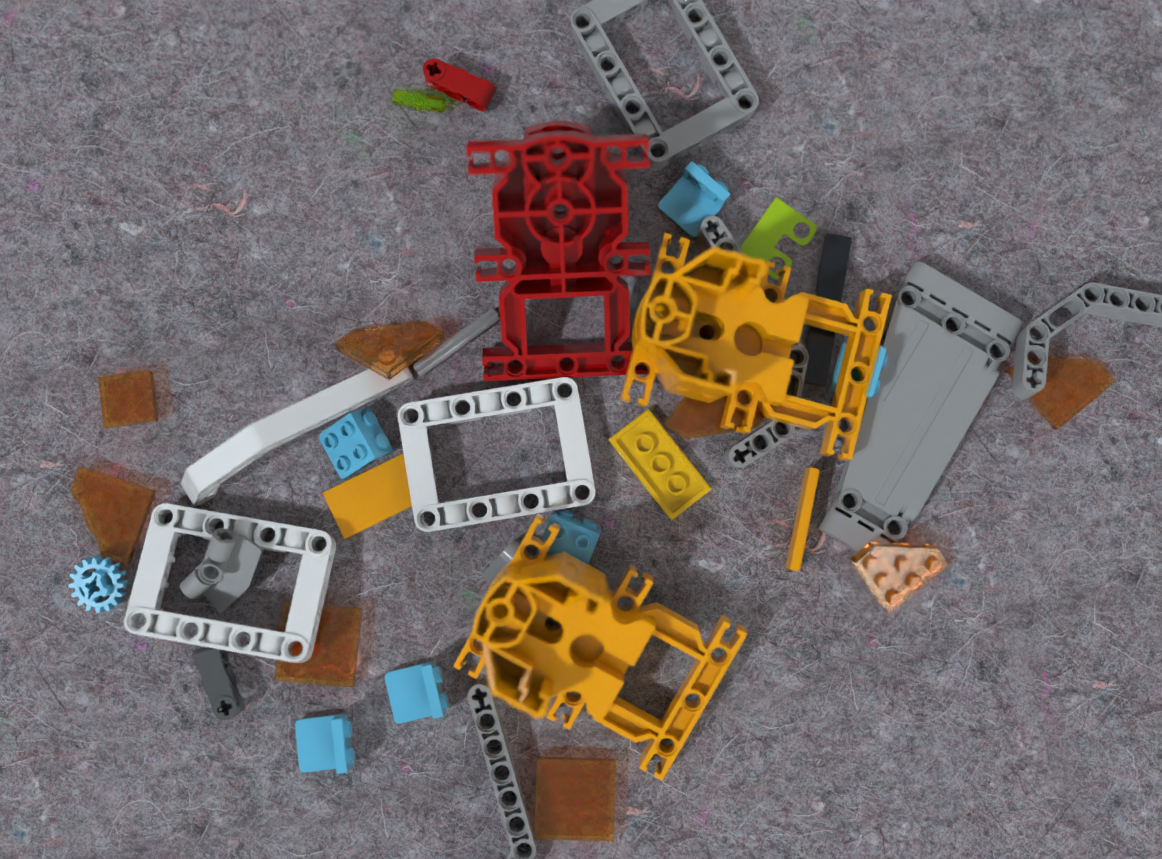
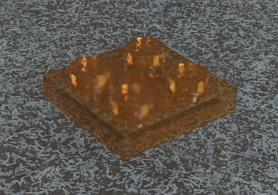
M145 370L98 377L104 428L109 429L159 422L153 371Z

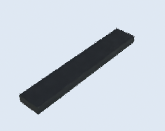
M830 233L825 235L815 296L841 302L852 237ZM809 325L806 342L809 360L804 383L822 387L827 385L835 332Z

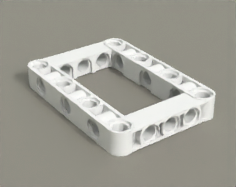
M568 377L404 404L398 411L399 429L414 522L419 530L432 532L589 504L595 497V485L578 387ZM562 385H567L572 390V394L567 398L560 397L557 389ZM512 393H516L521 397V402L517 406H510L507 403V397ZM460 402L470 404V410L465 415H460L456 412V407ZM546 406L554 407L567 482L445 503L438 501L435 484L436 476L433 472L431 460L432 451L430 450L427 436L430 426L481 420L482 417L492 415L505 416L529 412L532 409ZM411 410H415L419 414L418 420L412 424L407 423L405 419L406 414ZM584 485L588 488V498L580 500L575 496L577 486ZM528 494L536 495L539 500L537 507L533 509L526 508L523 503L525 496ZM484 503L486 505L487 513L484 517L478 518L474 515L473 507L475 504ZM427 511L435 515V522L432 526H426L422 522V516Z
M168 503L160 504L151 514V520L124 618L125 628L130 633L295 663L306 662L313 654L335 555L336 542L333 537L322 530ZM172 512V521L168 524H165V516L168 513ZM223 521L224 529L248 538L264 550L301 554L302 560L285 633L162 611L163 609L160 607L165 588L169 586L167 580L172 562L175 563L176 558L173 556L178 537L190 534L210 540L215 525ZM270 530H274V539L270 542H266V533ZM326 539L327 545L325 549L316 551L315 545L317 541ZM142 615H145L146 623L142 628H139L138 620ZM196 624L198 626V633L195 637L191 638L189 629L192 625ZM245 633H248L251 641L246 647H243L240 639ZM301 642L303 651L299 656L295 657L292 653V647L295 643Z

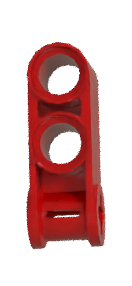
M436 58L427 60L423 65L425 81L430 88L442 92L454 100L462 101L476 110L486 112L496 90V86L493 83Z

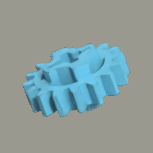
M101 555L93 558L88 557L75 565L76 571L70 574V577L75 580L68 584L69 587L75 588V592L71 596H78L80 598L77 605L87 604L86 611H90L95 608L96 613H100L103 610L109 611L122 603L121 597L128 593L123 587L128 585L129 581L122 579L126 571L119 572L120 563L112 565L111 557L103 560ZM97 568L96 571L88 572L89 569ZM110 596L108 599H101V597Z

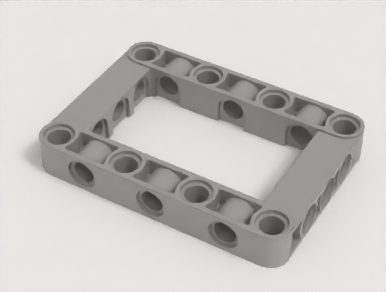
M593 0L572 12L570 18L571 35L628 134H647L649 150H644L643 145L636 146L641 156L642 152H647L650 168H663L753 117L759 104L758 95L703 1L668 0L676 14L675 19L689 43L692 42L695 46L703 67L713 84H717L725 99L662 132L603 30L617 21L621 23L626 16L637 10H644L645 6L656 0ZM697 17L700 22H692L689 18ZM579 22H586L588 26L581 28L577 24ZM721 59L725 62V65H717L714 60ZM610 64L614 68L610 71H605L601 66ZM739 102H747L750 105V108H742L739 105ZM633 106L638 109V112L630 114L626 111V108ZM659 149L664 155L659 158L654 157L651 151Z

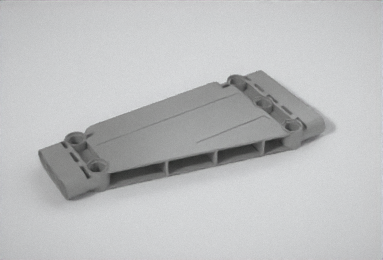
M919 261L913 264L899 290L893 295L886 317L880 346L886 347L885 354L888 355V359L884 369L879 374L878 379L881 380L880 388L876 395L866 399L852 460H846L833 499L834 502L821 522L819 530L882 567L885 565L899 539L906 534L908 523L912 522L921 511L1000 373L998 368L1002 361L1009 357L1010 348L1024 325L1020 319L931 266ZM902 294L910 298L911 303L909 306L902 302ZM947 320H949V321H951V322L953 323V325H954V331H953V332H951V331H949V330L947 329V327H946V321H947ZM991 346L997 349V358L991 355ZM845 494H849L853 499V503L849 508L845 507L842 501ZM892 520L897 525V530L894 534H890L887 528L888 523Z

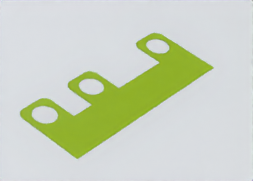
M776 197L740 249L746 257L762 259L764 262L770 261L774 257H780L784 260L785 266L791 267L792 260L777 250L775 245L783 234L801 246L807 245L816 233L817 226ZM802 222L809 226L810 233L806 238L795 236L794 226L797 223ZM769 269L768 275L778 280L779 275H776Z

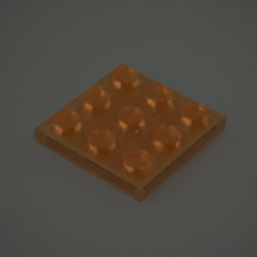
M291 601L283 602L280 632L285 633ZM323 604L312 656L303 663L277 659L274 681L353 688L355 686L363 608ZM301 642L295 643L292 647V653L297 657L303 651Z
M537 757L534 839L614 842L616 760Z

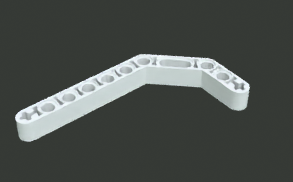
M401 355L380 363L247 426L185 470L181 485L193 506L203 504L215 496L222 482L266 452L407 384L414 377Z

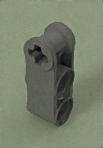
M210 647L195 650L193 652L194 662L200 672L202 684L208 695L214 715L220 720H229L240 714L244 704L237 686L235 674L228 661L227 651ZM231 703L232 708L226 710L224 705Z

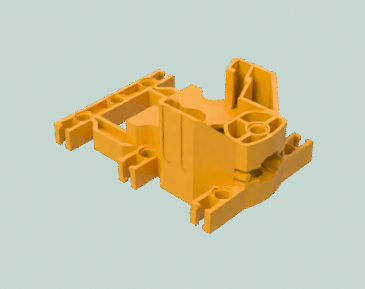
M664 233L661 238L649 288L641 299L634 316L632 326L633 350L619 401L630 402L628 392L632 382L644 386L642 398H638L637 401L638 406H647L654 378L657 377L664 391L711 403L725 395L728 396L720 428H734L735 424L731 423L734 410L743 411L744 415L742 427H737L736 432L750 433L757 406L766 419L807 430L818 428L827 423L820 454L829 457L834 455L835 450L832 449L836 437L843 439L841 454H838L837 459L843 461L852 460L867 399L866 393L879 350L892 295L881 293L876 298L878 304L875 312H871L868 310V305L874 290L866 288L858 295L854 315L847 304L804 292L793 295L786 300L784 295L791 267L783 266L780 270L777 269L775 273L779 275L777 285L769 284L767 282L769 269H774L775 263L770 261L764 262L762 259H753L733 251H724L715 246L684 266L690 239L680 237L678 246L680 252L678 257L675 258L666 255L667 245H670L672 241V234ZM661 266H671L674 273L664 274ZM764 292L772 295L773 303L765 297ZM864 319L871 322V331L864 328ZM803 324L848 336L831 406L786 394L794 360L789 359L792 346L799 342ZM701 328H706L710 331V340L700 337L699 330ZM641 364L647 368V377H639L635 373L636 365ZM852 369H856L859 372V381H855L851 377ZM739 392L747 394L748 402L746 405L738 402L737 395ZM841 418L848 424L845 432L841 431L838 426Z
M537 513L512 560L498 572L490 584L477 611L473 630L453 667L460 670L462 664L465 665L467 659L464 657L469 651L474 655L480 656L478 665L475 664L473 669L469 670L468 675L477 679L485 664L491 694L506 700L508 704L519 710L522 709L536 719L544 717L547 713L546 718L555 722L557 719L555 715L556 710L561 703H565L572 707L569 715L564 713L562 719H564L563 727L570 730L586 702L588 714L593 716V719L635 743L650 739L639 757V769L646 772L651 758L654 754H658L663 758L660 765L657 764L655 766L653 776L663 781L748 634L746 628L738 623L737 631L729 642L725 641L721 637L725 629H729L731 619L721 615L707 641H702L699 627L696 623L657 602L640 606L653 584V576L644 572L642 575L644 577L643 584L638 591H634L632 588L627 587L631 577L637 578L639 573L636 567L629 564L615 591H611L606 574L565 551L550 556L546 555L561 525L555 522L553 525L550 524L548 530L551 533L543 541L533 535L537 524L540 525L541 522L546 520V517ZM533 544L538 547L539 554L531 556L526 552L525 547ZM623 596H628L633 602L629 606H621L618 600ZM552 617L560 624L551 626L546 619ZM652 634L696 658L661 720L617 696L624 684V674L629 665L634 666ZM476 639H477L478 641H480V642L482 643V645H479V644L477 643ZM716 648H723L725 650V653L720 657H715L711 654ZM575 691L580 694L577 696H573L568 692ZM690 693L699 695V698L692 702L685 699ZM551 697H554V699L552 700V702H551V704H550V706H549V701H550ZM664 738H669L673 741L668 746L660 743Z

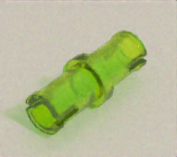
M395 88L392 97L393 105L412 107L415 111L419 112L427 110L443 114L445 110V97L426 95L423 91L419 90L417 92H410Z

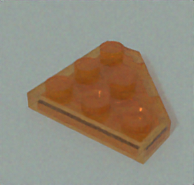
M424 321L353 329L336 341L335 346L340 353L390 380L444 340L445 337L443 330Z
M1028 356V360L1034 364L1033 359ZM1048 356L1045 387L1028 399L1054 430H1057L1116 381L1098 361ZM1014 364L1005 371L1012 380Z
M739 392L737 395L738 402L746 405L748 402L747 394ZM725 395L711 403L684 396L663 425L685 440L736 432L737 427H742L744 413L743 411L734 410L731 423L735 424L734 428H720L728 396ZM758 406L756 407L751 430L756 429L764 419Z
M79 466L71 493L83 511L82 516L90 532L96 538L101 556L105 558L111 557L112 560L124 564H131L156 490Z
M870 542L850 558L888 614H892L949 566L940 550L933 544L913 546L910 543L882 545L879 542Z

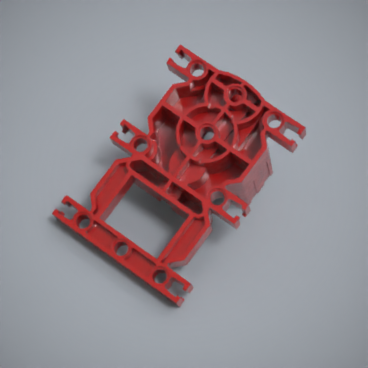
M548 121L525 128L523 139L467 142V157H472V152H487L490 154V162L474 164V159H469L467 168L468 175L494 174L492 185L495 240L503 246L475 249V263H480V261L497 262V267L482 269V267H477L475 272L476 282L506 281L499 289L501 339L508 347L483 348L482 365H484V381L626 375L633 348L632 342H625L630 337L628 283L620 276L650 275V263L648 260H644V262H628V256L645 254V256H650V247L648 241L621 242L628 234L627 182L623 169L649 168L647 152H642V157L627 156L626 148L630 146L643 145L644 150H649L647 134L591 136L590 128L587 125L571 121ZM617 146L621 149V153L616 157L607 149ZM498 151H506L508 155L499 162L495 158V154ZM557 204H564L568 209L555 211L553 208ZM613 255L623 257L622 261L617 264H613L609 259ZM511 259L516 264L512 268H506L502 262ZM603 296L604 343L528 346L525 299ZM617 355L624 357L620 362L612 360ZM566 357L573 360L570 364L561 362ZM511 360H519L522 364L512 366L509 362ZM487 361L503 362L504 365L489 367ZM639 364L635 367L637 375L648 374V370L644 365Z

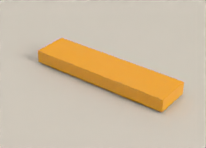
M808 467L804 471L785 566L786 569L799 571L801 568L820 473L817 468Z

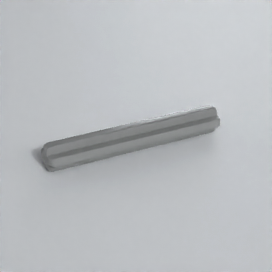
M494 308L490 309L413 365L414 370L420 377L424 376L499 322L500 315Z

